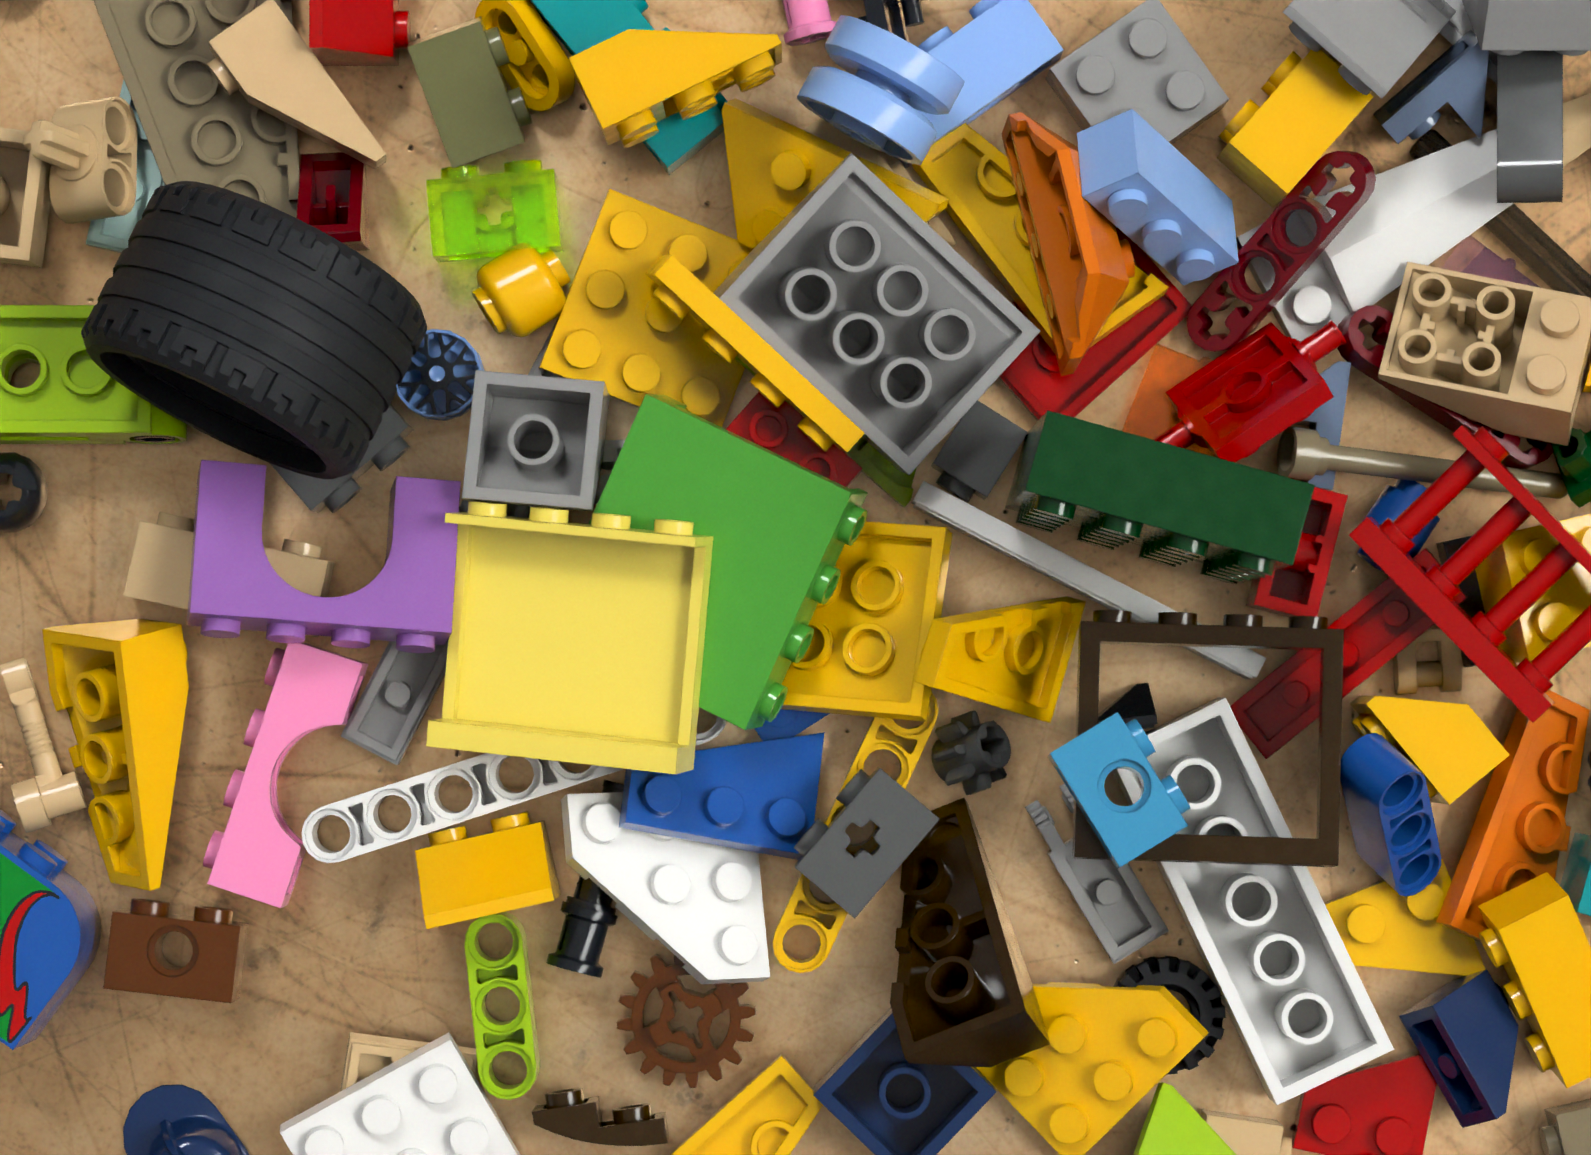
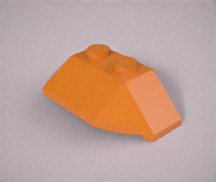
M1013 113L1007 117L1001 133L1060 375H1069L1075 372L1119 303L1129 284L1128 278L1135 276L1133 253L1127 239H1118L1115 225L1082 197L1078 147L1024 113Z

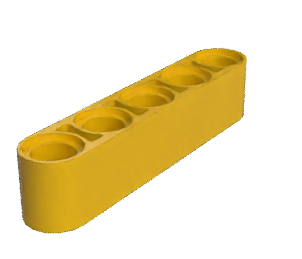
M932 691L927 722L923 721L915 728H902L890 718H872L838 794L860 769L864 771V762L868 755L880 749L890 750L897 756L900 762V772L895 781L904 789L906 788L937 720L938 704ZM836 798L824 822L827 826L844 807ZM873 823L874 827L870 837L862 843H850L846 850L852 855L861 848L870 853L877 848L878 843L872 835L878 826ZM802 873L778 921L773 936L774 955L779 963L789 971L797 973L811 972L823 964L848 914L835 901L825 902L816 898L810 890V880ZM803 924L816 930L820 937V945L812 957L799 960L792 958L786 953L783 948V938L788 929Z

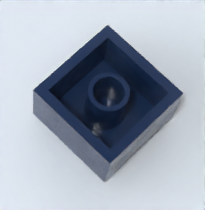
M891 1007L813 1087V1095L875 1155H937L997 1092L985 1076L972 1066L908 1063L903 1054Z

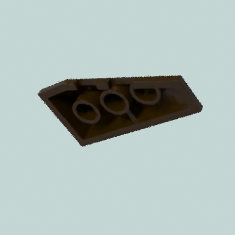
M962 798L931 811L939 818L938 822L902 863L900 889L904 893L902 925L901 928H896L895 948L899 952L897 982L891 985L890 1005L903 1054L908 1063L993 1067L1047 1046L1050 1042L1030 976L969 804L965 798Z

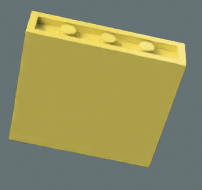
M468 501L467 512L445 513V523L458 524L452 633L448 639L442 718L428 720L426 746L667 774H679L694 770L714 536L693 534L694 522L655 519L654 530L630 528L631 516L592 513L591 524L568 522L569 510L530 507L529 518L506 516L507 504Z

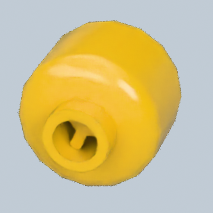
M519 243L478 270L476 276L479 287L472 291V295L497 334L507 330L513 336L522 338L560 315L566 302L562 287L571 282L562 263L551 249L540 255L532 245Z

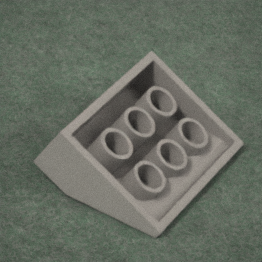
M852 153L747 255L714 292L723 303L865 433L862 437L897 470L908 475L914 471L1040 332L1028 318Z

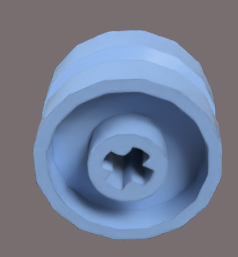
M840 15L825 43V49L829 57L845 71L830 66L812 67L797 95V100L823 120L860 143L908 163L921 165L936 138L937 132L933 124L917 110L935 115L949 114L965 81L943 62L897 35L858 18Z

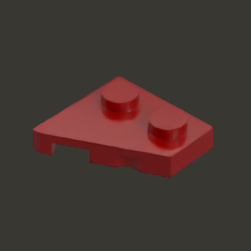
M1421 1054L1384 1064L1380 1062L1358 1068L1354 1072L1342 1074L1302 1093L1292 1135V1148L1323 1155H1366L1368 1153H1371V1155H1423L1437 1083Z

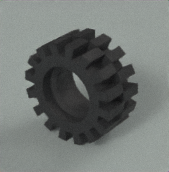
M1166 955L1160 958L1153 956L1143 959L1144 962L1136 966L1131 965L1126 969V974L1120 981L1116 980L1113 987H1136L1138 985L1164 986L1167 990L1176 991L1185 997L1190 1007V1013L1202 1024L1209 1034L1168 1074H1178V1071L1183 1069L1191 1070L1199 1066L1198 1062L1204 1057L1209 1058L1215 1051L1213 1047L1217 1040L1222 1039L1225 1030L1222 1028L1223 1018H1226L1225 1006L1222 1005L1220 997L1222 995L1217 985L1210 979V976L1189 961Z

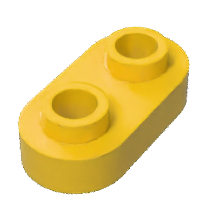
M482 0L476 9L475 18L482 17L486 30L498 27L510 59V63L500 66L501 72L512 89L520 87L527 107L536 111H545L568 100L575 86V75L570 60L530 0Z

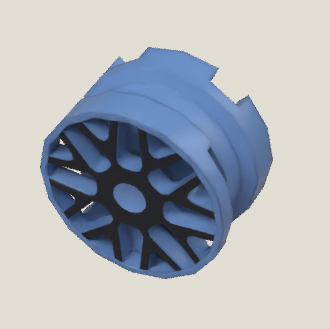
M427 330L416 354L411 358V364L402 382L396 384L397 395L410 410L428 420H452L463 416L471 409L475 370H485L480 355L465 338L450 330Z

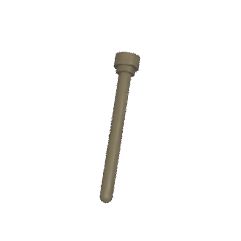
M1291 426L1283 431L1277 449V468L1279 474L1291 479L1306 481L1311 480L1315 475L1322 476L1326 470L1433 483L1456 461L1330 445L1329 440L1326 437H1320L1319 433L1314 429ZM1506 467L1534 496L1560 499L1568 494L1563 478L1559 473ZM1486 468L1466 487L1510 493Z

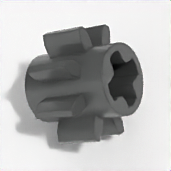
M970 711L951 718V723L936 728L935 733L939 739L932 748V763L936 773L945 781L947 786L962 782L966 795H972L991 788L992 782L1006 778L1007 773L1003 767L1010 759V742L1005 731L994 720L980 724L977 712Z

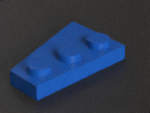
M825 732L696 750L694 770L679 774L626 769L619 828L799 860L802 855L794 849V846L815 822Z

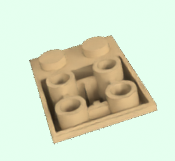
M1407 262L1378 378L1502 433L1568 446L1591 351V297Z

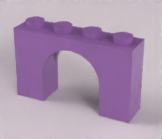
M201 460L197 477L187 626H200V633L202 635L213 638H237L240 636V630L265 631L267 640L278 643H302L305 641V635L330 636L332 645L343 648H367L370 646V640L395 641L397 650L408 653H431L435 651V645L446 644L452 633L458 524L445 523V513L459 512L461 481L396 476L390 490L387 550L384 567L369 584L356 592L339 597H318L303 593L286 583L272 568L265 554L262 540L266 465Z

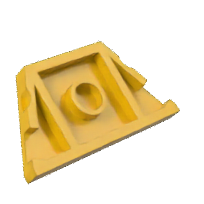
M734 98L724 103L722 119L737 240L739 243L754 249L851 152ZM853 154L926 223L939 215L947 207L949 198Z

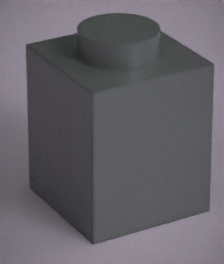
M977 400L959 420L931 465L932 468L941 473L936 483L967 503L973 494L985 500L1028 432Z

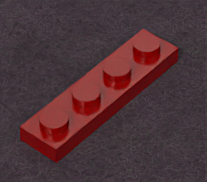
M1428 548L1423 549L1413 557L1425 571L1433 564L1438 567L1441 566ZM1390 577L1328 626V629H1344L1342 699L1435 624ZM1461 590L1453 600L1459 605L1468 597ZM1297 651L1230 706L1240 728L1265 759L1271 757L1319 718L1321 651Z

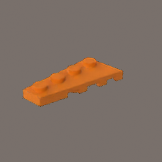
M1548 690L1546 694L1555 703L1534 723L1519 709L1516 711L1503 745L1509 756L1497 765L1493 771L1436 921L1481 942L1479 933L1488 928L1478 906L1545 872H1548L1555 880L1559 852H1567L1571 826L1566 825L1565 814L1568 795L1575 793L1578 787L1590 710L1551 690Z

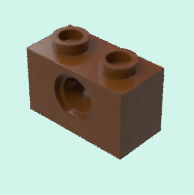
M133 898L131 899L130 909L122 908L112 911L103 989L223 1003H233L240 998L248 923L232 921L233 910L219 907L195 906L194 917L169 914V902ZM171 931L186 935L192 944L193 954L191 960L184 967L170 964L163 956L162 942Z

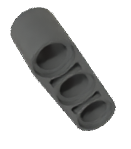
M1524 51L1513 56L1497 54V203L1562 202L1563 54L1555 51Z

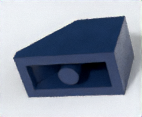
M1486 969L1452 980L1399 1016L1462 1128L1498 1119L1506 1113L1519 1025L1509 1009V1004L1502 988L1493 981Z

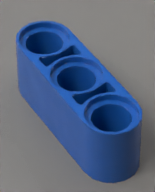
M1377 733L1366 734L1351 744L1341 758L1340 781L1356 852L1399 895L1405 897L1412 896L1425 889L1436 877L1441 867L1442 857L1426 779L1423 773L1382 735Z

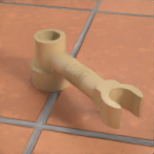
M23 657L1 664L0 671L19 726L22 728L21 732L24 733L23 738L26 739L25 744L28 745L27 750L29 751L35 773L34 778L11 785L20 820L25 832L29 833L51 826L52 818L86 808L87 806L76 772L73 771L62 775L56 753L53 751L54 747L51 745L52 741L49 739L50 735L47 733L48 728L45 727L46 722H44L28 662Z

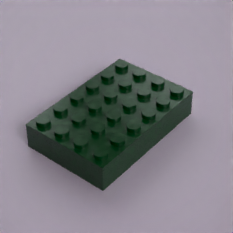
M1047 410L1024 438L1005 508L1018 511L1016 523L1030 528L1052 533L1053 530L1060 528L1061 525H1068L1080 529L1077 540L1110 550H1114L1115 547L1119 548V545L1124 546V543H1132L1141 546L1139 558L1171 567H1176V565H1181L1188 561L1203 563L1200 575L1237 584L1238 582L1244 583V580L1251 581V579H1258V577L1265 578V575L1272 576L1274 570L1293 565L1315 485Z

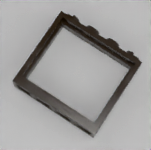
M1122 610L1093 611V621L1080 622L1078 636L1076 737L1098 724L1100 644L1321 651L1316 839L1174 834L1131 861L1308 867L1338 866L1344 629H1328V618L1317 616L1289 617V628L1262 627L1263 616L1252 614H1226L1223 618V625H1197V614L1187 612L1158 613V623H1132V612ZM1074 800L1072 859L1111 860Z

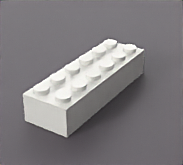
M1216 698L1145 732L1156 751L1147 757L1150 765L1160 780L1168 775L1172 776L1191 808L1181 814L1188 826L1175 834L1293 838L1226 698ZM1127 769L1114 770L1113 773L1129 806L1135 804L1140 798L1142 791L1138 776ZM1156 861L1204 964L1222 995L1220 997L1268 1098L1276 1105L1394 1050L1307 866Z

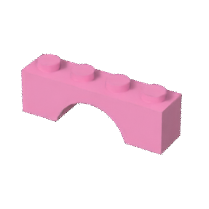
M304 642L288 643L286 650L275 649L264 680V684L273 687L266 710L255 709L244 738V745L253 747L246 770L244 772L235 769L224 797L223 805L232 808L225 832L214 831L205 853L203 866L212 869L207 884L278 908L288 905L306 853V848L303 845L302 839L287 824L280 810L277 796V781L281 765L291 748L307 734L323 727L347 724L353 713L369 664Z

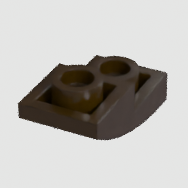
M571 1088L546 1093V1104L537 1105L532 1111L534 1125L574 1140L615 1146H647L666 1144L669 1139L666 1112L651 1114L650 1104H636L612 1109L613 1120L602 1121L599 1096L584 1098L583 1088Z

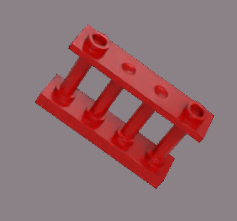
M1461 425L1453 433V436L1467 450L1394 521L1388 517L1380 525L1373 517H1366L1349 536L1516 707L1534 723L1555 703L1546 694L1553 686L1550 679L1591 641V604L1532 661L1527 657L1518 665L1500 647L1507 639L1504 632L1577 562L1591 574V553L1501 463L1510 453L1483 426L1473 434L1466 426ZM1486 468L1513 497L1440 567L1433 564L1425 571L1408 554L1416 545L1412 539ZM1533 515L1559 544L1486 614L1479 611L1471 618L1454 601V598L1461 592L1458 585L1520 525Z

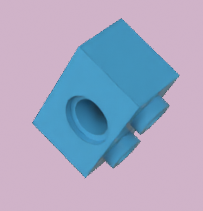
M1118 712L1048 755V758L1117 869L1187 827L1188 825L1181 814L1191 809L1172 776L1168 775L1160 780L1147 760V757L1156 751L1139 722L1134 718L1125 724ZM1116 769H1127L1138 776L1142 791L1140 798L1135 804L1119 806L1108 799L1104 783L1110 772Z

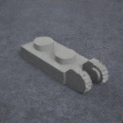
M1063 784L1059 786L1062 792L1061 797L1069 811L1074 813V798L1066 785ZM1038 800L1025 807L1051 850L1047 853L1113 964L1169 931L1129 863L1117 869L1112 860L1072 859L1073 838L1065 843L1063 842L1054 827L1055 822L1047 808L1042 806Z

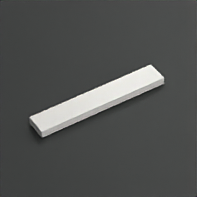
M925 481L922 482L912 501V504H914L913 508L1110 610L1131 611L1132 621L1135 623H1158V613L1177 612ZM1182 646L1244 679L1257 678L1266 660V657L1249 648Z

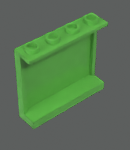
M646 394L593 513L631 516L630 528L654 530L655 519L694 522L693 534L714 536L699 707L744 730L762 727L765 720L772 722L776 718L784 704L788 688L782 685V682L791 662L799 663L811 644L814 628L808 625L818 603L826 604L838 584L841 570L836 568L835 565L844 545L851 546L863 529L867 518V510L861 507L868 492L859 488L849 489L685 410L687 405L666 395Z

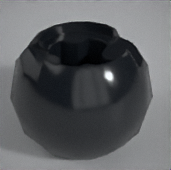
M15 452L0 453V485L6 484L8 476L13 475L12 484L22 489V496L20 501H9L6 510H1L2 500L0 499V533H15L30 527L41 516L47 502V483L41 469L30 458Z

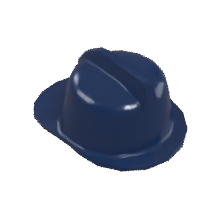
M161 1085L144 1093L130 1108L123 1126L124 1149L127 1155H249L246 1147L218 1108L202 1092L184 1085Z

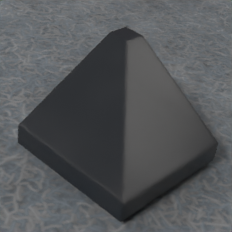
M1148 683L1136 684L1098 714V724L1117 712L1125 724L1134 718L1143 729L1155 728L1154 724H1158Z

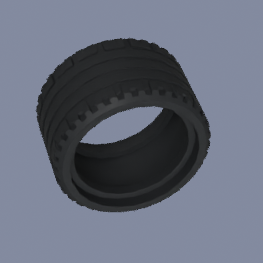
M179 181L155 189L142 214V219L137 222L128 239V248L120 254L113 268V277L106 281L98 297V303L93 307L81 330V335L88 355L104 372L142 399L174 418L231 447L276 466L315 478L336 479L352 474L358 469L368 449V441L373 439L382 421L381 414L388 410L396 394V384L402 382L411 364V358L416 354L427 332V324L420 304L401 283L378 265L337 239L285 212L242 194L210 184L195 181Z

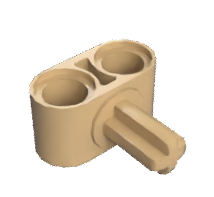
M114 96L62 105L56 109L52 116V122L38 120L32 123L31 132L23 136V145L32 151L33 157L50 163V200L54 211L65 223L74 224L124 216L131 212L136 199L137 122L134 112L127 101L121 97Z

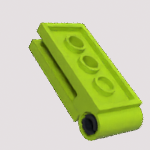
M0 305V444H126V441L140 444H174L187 441V424L160 410L121 385L90 358L84 345L81 330L95 305ZM30 362L40 365L39 377L32 385L24 388H17L11 385L12 374L17 367Z

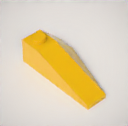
M132 619L44 628L42 633L50 694L56 712L67 709L78 745L72 746L68 750L74 769L83 766L92 787L94 798L90 801L88 813L110 882L148 891L158 889L161 885L189 689L186 666L188 653L183 640L182 624L148 619Z

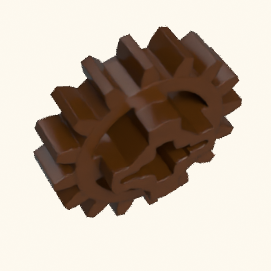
M659 955L652 956L650 960L654 973L650 977L636 970L630 977L640 989L638 994L622 993L620 995L619 1002L625 1007L632 1009V1016L618 1020L617 1029L633 1031L635 1037L625 1045L624 1051L626 1055L642 1050L646 1058L642 1063L640 1071L645 1075L653 1070L656 1065L664 1069L663 1085L666 1086L671 1085L676 1073H685L690 1088L697 1087L700 1071L707 1070L715 1081L722 1079V1070L719 1062L725 1058L729 1062L738 1065L742 1061V1056L734 1047L736 1040L752 1042L754 1033L748 1028L740 1026L741 1019L756 1015L755 1006L740 1004L738 997L742 996L749 989L748 983L742 982L732 985L730 983L714 984L716 986L715 989L713 988L706 993L697 992L685 988L678 975H690L682 967L684 963L674 955V964L666 965ZM656 987L664 1002L662 1011L658 1019L644 1026L643 1014L645 1003L652 990ZM671 991L675 992L679 1002L683 1001L687 1008L691 1009L699 1006L703 1010L704 1014L697 1020L698 1037L702 1043H699L694 1033L690 1034L685 1026L674 1029L670 1024V1021L676 1015V1007L674 1005L676 1000ZM729 1009V1029L722 1043L716 1048L714 1040L709 1033L712 1020L717 1015L723 1013V1011ZM668 1042L688 1047L695 1059H676L664 1054L657 1047Z

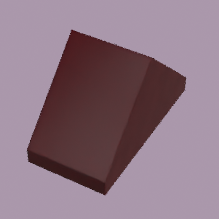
M343 152L301 154L296 218L337 239L355 251L370 250L366 164Z

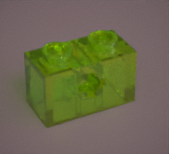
M541 160L504 163L505 173L479 175V166L462 165L453 169L452 167L440 169L441 179L426 180L432 254L438 263L496 258L505 251L524 248H535L540 254L550 249L554 253L564 252L558 176L554 169L543 170ZM498 194L504 205L512 206L513 211H506L501 214V224L491 225L486 215L478 214V208L489 206V196Z

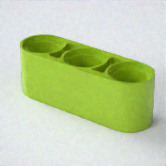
M501 912L479 917L471 923L465 934L464 946L479 1077L483 1087L489 1094L499 1099L512 1100L524 1095L534 1084L539 1074L540 1057L525 930L516 916L508 912ZM499 923L511 932L513 945L507 956L493 958L482 951L478 938L484 925ZM506 987L518 996L520 1010L517 1017L509 1021H498L492 1018L487 1012L485 1005L486 996L491 989ZM512 1051L524 1059L527 1066V1075L521 1083L508 1085L496 1078L492 1065L493 1059L498 1053Z

